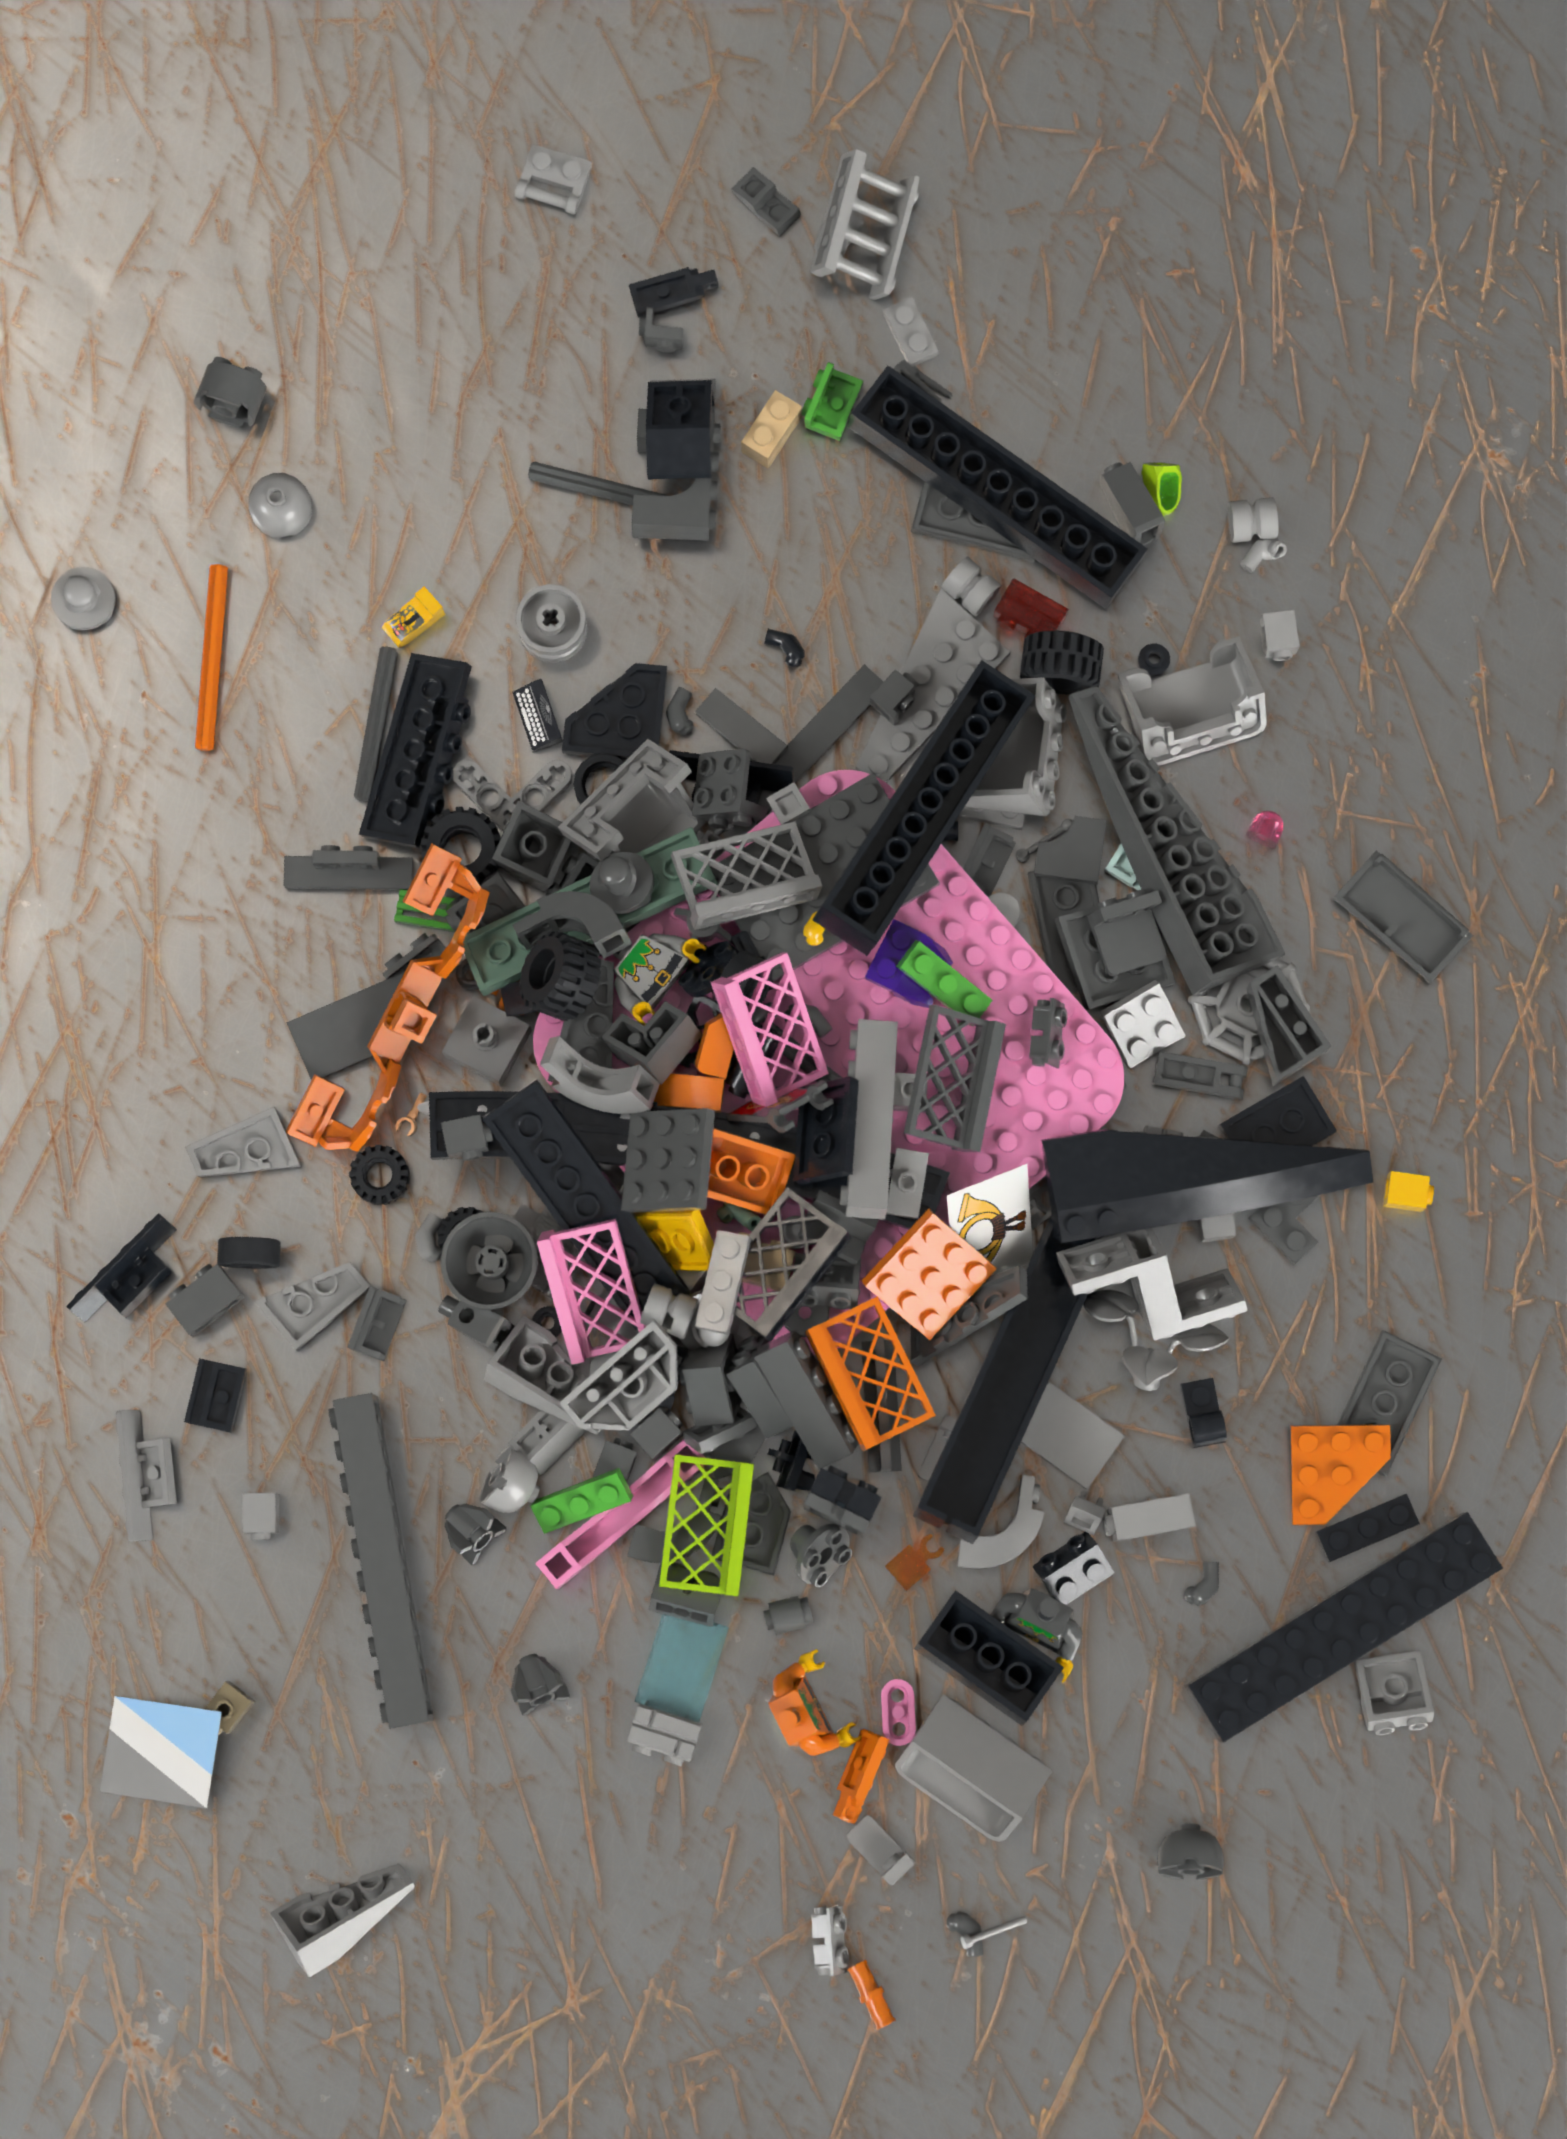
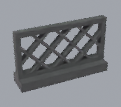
M929 1005L904 1134L946 1145L960 1152L981 1151L1006 1024L998 1021H987L938 1005ZM939 1015L945 1016L951 1027L943 1035L940 1034L936 1027ZM968 1024L976 1026L974 1040L968 1044L961 1029ZM955 1035L962 1049L951 1056L944 1041ZM938 1046L945 1061L934 1067L930 1060L931 1050ZM965 1054L969 1065L967 1072L961 1075L954 1061ZM948 1066L955 1081L944 1087L938 1073ZM932 1079L938 1093L928 1100L923 1089L925 1082ZM959 1087L962 1099L961 1104L955 1108L948 1093ZM942 1098L949 1113L938 1120L931 1105ZM925 1110L932 1125L923 1131L916 1129L918 1115ZM951 1118L956 1126L954 1139L947 1138L942 1128V1125Z
M878 1337L872 1354L890 1360L894 1347L890 1340ZM872 1341L861 1342L862 1351L868 1353ZM862 1356V1364H863V1366H864V1363H865V1360H866V1357H865V1356ZM870 1359L865 1377L883 1383L888 1364ZM892 1367L887 1382L888 1385L897 1387L896 1367ZM864 1381L865 1401L875 1405L881 1387ZM885 1388L880 1407L898 1412L897 1392ZM866 1407L871 1417L874 1409ZM880 1411L877 1412L874 1425L879 1435L892 1430L895 1416ZM900 1434L868 1449L869 1473L902 1471Z

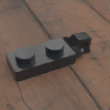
M689 267L629 285L637 317L645 316L647 307L653 308L654 313L697 301L705 297L704 291L719 287L714 269L698 273L697 268L689 269Z

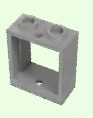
M1190 1493L1111 1507L1107 1509L1108 1515L1103 1517L1105 1535H1112L1113 1542L1189 1529L1196 1526Z

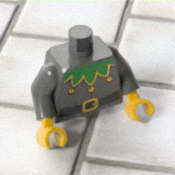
M1033 1588L1023 1593L1010 1592L1005 1594L990 1615L1016 1633L1057 1654L1059 1653L1060 1656L1055 1661L1064 1667L1061 1671L1064 1675L1062 1682L1066 1681L1073 1669L1071 1660L1074 1659L1082 1639V1630L1076 1621L1073 1620L1074 1610Z

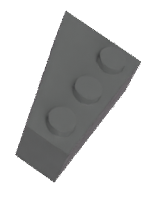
M1278 965L1249 983L1246 988L1271 1081L1273 1086L1325 1054L1332 1046Z

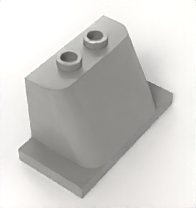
M647 739L558 828L565 837L602 861L605 857L618 852H632L636 854L690 827L696 833L706 822L692 816L694 803L681 784L692 772L687 763Z

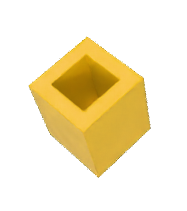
M1395 1171L1389 1172L1386 1178L1383 1207L1418 1212L1424 1211L1427 1204H1432L1434 1196V1185H1429L1430 1176Z

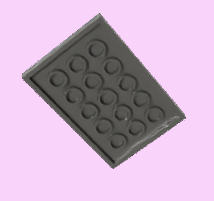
M874 773L811 808L810 813L795 821L814 874L819 875L822 883L818 898L734 920L740 932H748L760 957H765L764 960L785 952L789 956L793 970L843 942L842 939L825 929L822 933L823 942L819 945L811 946L806 942L803 928L812 914L819 910L890 800ZM790 833L776 836L773 842L789 852L794 845ZM753 842L744 847L742 851L759 859L765 847ZM769 850L763 862L780 870L786 858ZM732 854L719 863L728 867L735 855ZM738 857L732 869L749 878L755 865ZM789 860L783 872L794 878L805 876L802 866ZM929 864L901 907L940 885ZM711 867L719 884L724 873ZM759 868L753 880L765 886L772 884L776 876ZM728 876L722 888L732 893L742 891L745 884ZM781 964L773 966L772 980L774 982L783 977L784 972Z

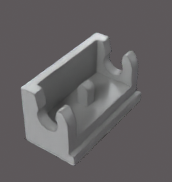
M540 1410L508 1444L514 1447V1450H520L528 1461L535 1464L538 1474L542 1476L587 1430L580 1429L574 1424Z

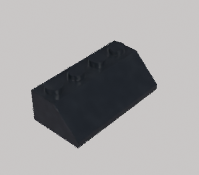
M956 1590L914 1648L1021 1726L1028 1721L1064 1668Z

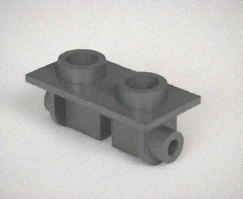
M1050 998V1001L1037 1000V1006H1033L1032 1030L1043 1031V1036H1031L1029 1059H1032V1066L1044 1067L1046 1063L1059 1069L1060 1060L1064 1057L1065 1047L1062 1041V1030L1067 1023V1011L1064 1008L1065 1004L1054 998Z

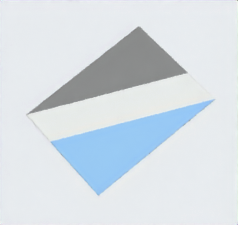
M114 1696L100 1792L207 1809L222 1712Z

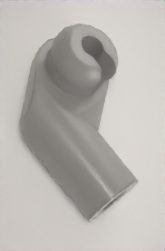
M1279 539L1258 540L1243 558L1240 566L1246 571L1253 573L1261 560L1282 558L1287 552V546Z
M431 1212L417 1231L415 1240L420 1257L427 1259L429 1262H435L442 1254L441 1248L436 1246L434 1238L442 1219Z

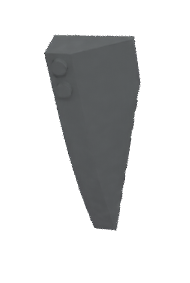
M1096 686L1070 694L1068 697L1116 832L1141 889H1145L1146 894L1158 890L1162 903L1151 909L1192 995L1217 987L1285 955L1284 949L1258 896L1251 888L1246 889L1238 878L1241 874L1233 864L1229 866L1218 852L1221 848L1216 841L1209 839L1201 830L1202 823L1171 782L1166 784L1159 775L1158 771L1160 768L1155 761L1146 758L1138 747L1140 742L1133 733L1130 734L1124 729L1120 723L1122 718L1100 689Z

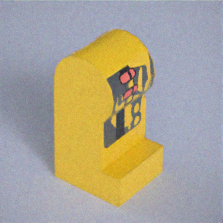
M423 586L415 593V597L406 603L400 611L387 619L382 629L397 647L401 648L445 616V612L440 603Z

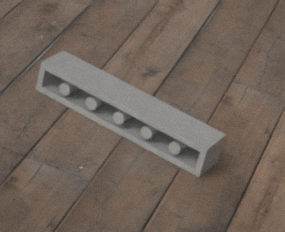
M858 1019L857 1030H850L849 1049L855 1050V1061L848 1062L847 1077L851 1076L858 1079L859 1086L853 1175H848L847 1186L841 1185L840 1205L846 1206L845 1217L883 1220L886 1217L898 1022Z

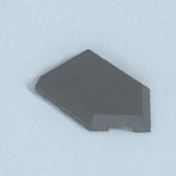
M769 1472L752 1481L742 1567L774 1576L791 1511ZM725 1504L721 1519H723L728 1514L727 1504ZM725 1521L722 1525L719 1526L724 1534L726 1531L727 1521ZM719 1532L717 1533L712 1556L724 1548V1538ZM721 1554L715 1560L722 1561L723 1554Z

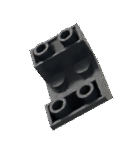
M715 379L652 380L648 382L646 412L648 480L712 478L711 415L712 406H715Z

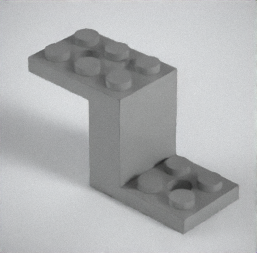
M1153 1228L1114 1234L1056 1253L1059 1265L1074 1296L1088 1294L1110 1284H1120L1130 1278L1135 1300L1139 1305L1138 1310L1153 1340L1170 1338L1177 1333L1192 1328L1198 1329L1208 1323L1221 1319H1230L1237 1314L1248 1311L1245 1299L1228 1268L1174 1285L1166 1253Z

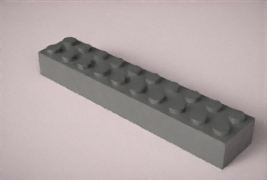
M373 1393L333 1400L334 1408L329 1409L331 1427L338 1430L339 1440L334 1441L337 1460L343 1462L345 1473L340 1474V1482L343 1493L349 1494L350 1506L345 1507L348 1525L355 1528L356 1538L351 1539L354 1558L360 1559L362 1571L357 1572L359 1590L366 1592L368 1604H363L362 1608L365 1623L372 1626L373 1637H368L371 1657H377L379 1670H374L377 1690H383L384 1703L379 1704L381 1719L383 1723H388L389 1729L434 1721L379 1399Z

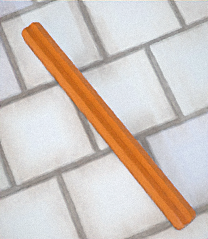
M213 564L209 567L195 748L201 751H212L215 742L228 567L222 564Z

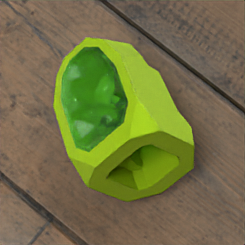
M1161 462L1143 463L1141 474L1145 487L1163 516L1172 513L1177 508L1181 498L1182 475L1180 466Z

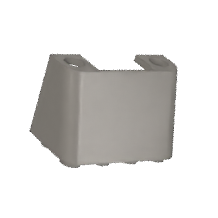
M1044 677L1011 679L1034 694L1035 697L965 807L1048 816L1050 811L1055 808L1056 803L1053 791L1055 781L1059 778L1057 760L1058 753L1063 748L1061 730L1062 723H1065L1067 718L1066 706L1063 703L1061 704L1054 689L1050 687Z

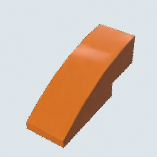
M670 1074L663 1084L659 1085L654 1102H657L658 1106L684 1109L707 1108L721 1113L725 1080L724 1078Z

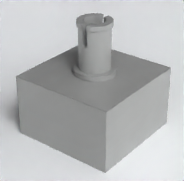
M472 995L442 1053L449 1060L502 1087L532 1029L529 1024L514 1016L506 1017V1012Z

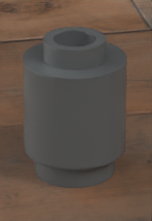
M799 1596L774 1601L768 1603L769 1610L763 1611L767 1629H774L776 1635L806 1628V1624L813 1623L807 1597L799 1599Z

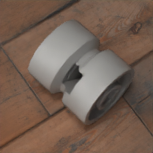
M1274 497L1259 498L1253 505L1247 500L1229 501L1228 524L1232 543L1251 541L1254 534L1258 539L1262 540L1278 538V513Z
M967 556L952 570L941 588L954 599L962 598V606L976 617L991 603L1002 585L990 575L982 576V568Z
M654 1283L644 1307L640 1323L649 1325L653 1320H656L660 1326L665 1327L666 1333L684 1339L692 1321L698 1299L683 1293L674 1296L672 1289Z

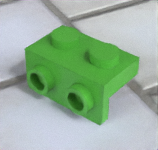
M830 362L827 363L825 370L819 369L813 387L817 388L813 399L809 397L806 399L801 415L805 417V428L840 441L864 381L835 370L834 364Z

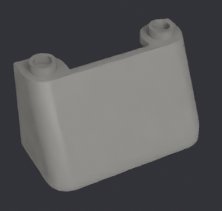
M1240 636L1218 642L1210 652V662L1153 680H1151L1148 671L1142 668H1131L1118 674L1119 686L1136 737L1140 742V749L1148 760L1153 759L1158 766L1253 737L1262 732L1266 727L1265 692Z

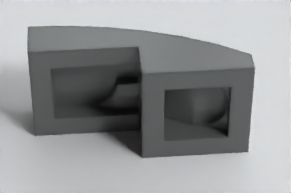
M754 167L731 188L732 192L779 236L801 215L800 209L778 192L775 184Z

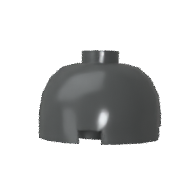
M1182 1824L1181 1830L1167 1835L1159 1847L1157 1857L1158 1873L1175 1879H1184L1183 1875H1197L1196 1880L1221 1876L1224 1867L1223 1849L1217 1838L1207 1831H1202L1200 1825Z

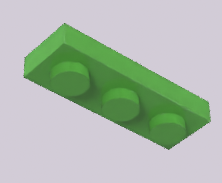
M914 941L896 966L948 1009L980 1018L993 1001L920 941Z
M620 1468L538 1498L534 1500L530 1507L544 1534L628 1503L632 1500L633 1494Z

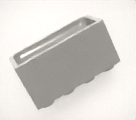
M944 1694L895 1764L897 1772L905 1780L989 1839L999 1842L1004 1841L1020 1823L1052 1773V1770L1046 1767L1040 1759L1029 1755L1019 1748L1013 1740L1002 1736L992 1729L986 1721L975 1717L965 1710L959 1702L948 1698Z

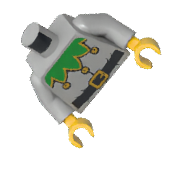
M654 933L649 937L641 935L633 945L612 954L620 960L614 969L616 975L614 986L621 1005L635 1017L638 1023L645 1026L646 1024L642 1020L646 1014H655V1007L689 966V961L685 956L694 963H698L700 959L694 955V952L700 948L706 950V947L694 938L687 940L676 935Z

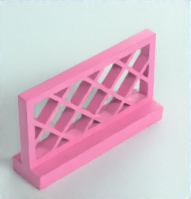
M782 952L728 978L721 977L711 982L753 1103L768 1107L778 1102L777 1098L829 1074L787 953ZM781 964L784 975L778 986L767 981L771 968ZM748 978L758 981L751 999L743 996L739 982ZM765 985L777 989L771 1007L758 1002ZM784 993L792 996L794 1001L790 1016L777 1011ZM756 1006L769 1011L762 1029L755 1027L751 1019ZM775 1015L788 1020L781 1038L769 1033ZM795 1023L802 1026L805 1033L800 1046L788 1041ZM766 1037L779 1041L772 1059L765 1057L762 1051ZM786 1045L798 1050L791 1068L779 1063ZM805 1053L813 1056L817 1068L808 1074L798 1071ZM778 1066L789 1071L785 1084L775 1088L772 1078Z
M616 1219L558 1232L549 1230L541 1233L537 1240V1245L571 1364L582 1363L586 1358L619 1351L631 1340L617 1333L625 1320L637 1326L638 1332H641L646 1325L640 1323L642 1310ZM610 1229L613 1243L609 1250L591 1241L596 1232ZM590 1234L588 1239L582 1235ZM573 1237L584 1244L577 1258L564 1251L563 1239ZM587 1247L604 1256L597 1269L580 1260ZM614 1247L616 1249L617 1256L611 1253ZM607 1259L612 1260L621 1267L622 1273L617 1281L600 1272ZM567 1260L573 1263L570 1269ZM576 1265L593 1275L586 1288L575 1283L572 1279L571 1273ZM596 1277L613 1287L606 1300L589 1291ZM623 1278H624V1282H625L626 1287H625L624 1285L620 1284ZM616 1289L629 1296L630 1305L626 1312L609 1303ZM576 1291L579 1292V1293H581V1296H580L579 1299H578V1297H577ZM585 1296L601 1305L594 1319L581 1311L580 1303ZM605 1308L621 1317L614 1331L597 1321ZM631 1309L633 1310L634 1317L629 1315ZM585 1322L590 1324L588 1329H586ZM593 1327L610 1336L605 1345L592 1348L588 1335ZM613 1339L619 1341L616 1343H611Z

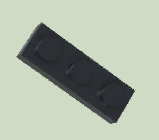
M1404 1494L1315 1533L1327 1561L1331 1562L1420 1523L1408 1495Z

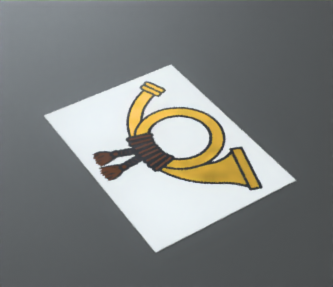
M1027 1164L947 1195L949 1226L997 1268L992 1275L1019 1265L1023 1267L1029 1263L1033 1254Z

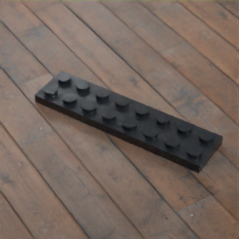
M535 1080L483 1116V1121L563 1230L616 1219L642 1313L654 1283L672 1289L674 1296L680 1293L690 1295L689 1288L634 1212L621 1210V1194L538 1080ZM610 1229L596 1232L591 1241L609 1250L613 1243ZM586 1234V1235H582V1236H584V1237H586V1238L588 1239L589 1236H590V1234ZM573 1237L569 1238L580 1253L584 1244ZM587 1247L582 1255L587 1264L595 1269L598 1268L604 1258L603 1255L590 1247ZM614 1247L611 1253L617 1256L616 1249ZM607 1259L600 1272L615 1281L618 1280L622 1273L620 1265L610 1259ZM623 1278L620 1284H622V1285H624V1286L626 1287L625 1282H624V1278ZM600 1280L608 1293H610L613 1287ZM616 1289L612 1298L619 1308L626 1312L630 1305L629 1296ZM631 1309L629 1315L634 1317L633 1310Z

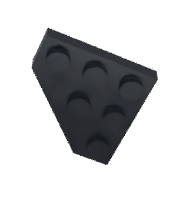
M635 663L612 684L610 683L592 697L591 701L581 709L567 717L564 726L562 753L588 756L604 753L615 755L620 759H628L647 739L660 746L667 666Z

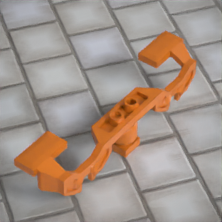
M431 843L403 899L404 903L431 916H434L447 888L463 895L469 900L464 916L450 944L441 955L410 961L367 1045L381 1073L376 1089L361 1118L352 1128L332 1118L331 1116L345 1089L314 1074L286 1129L287 1134L315 1147L319 1142L327 1150L349 1148L356 1152L370 1138L376 1126L375 1114L381 1103L386 1104L389 1101L396 1087L401 1069L400 1061L411 1039L418 1043H423L437 1016L427 1008L442 978L446 979L458 965L465 951L464 939L470 929H475L478 926L486 908L490 892L478 884L469 869L460 864L461 857Z

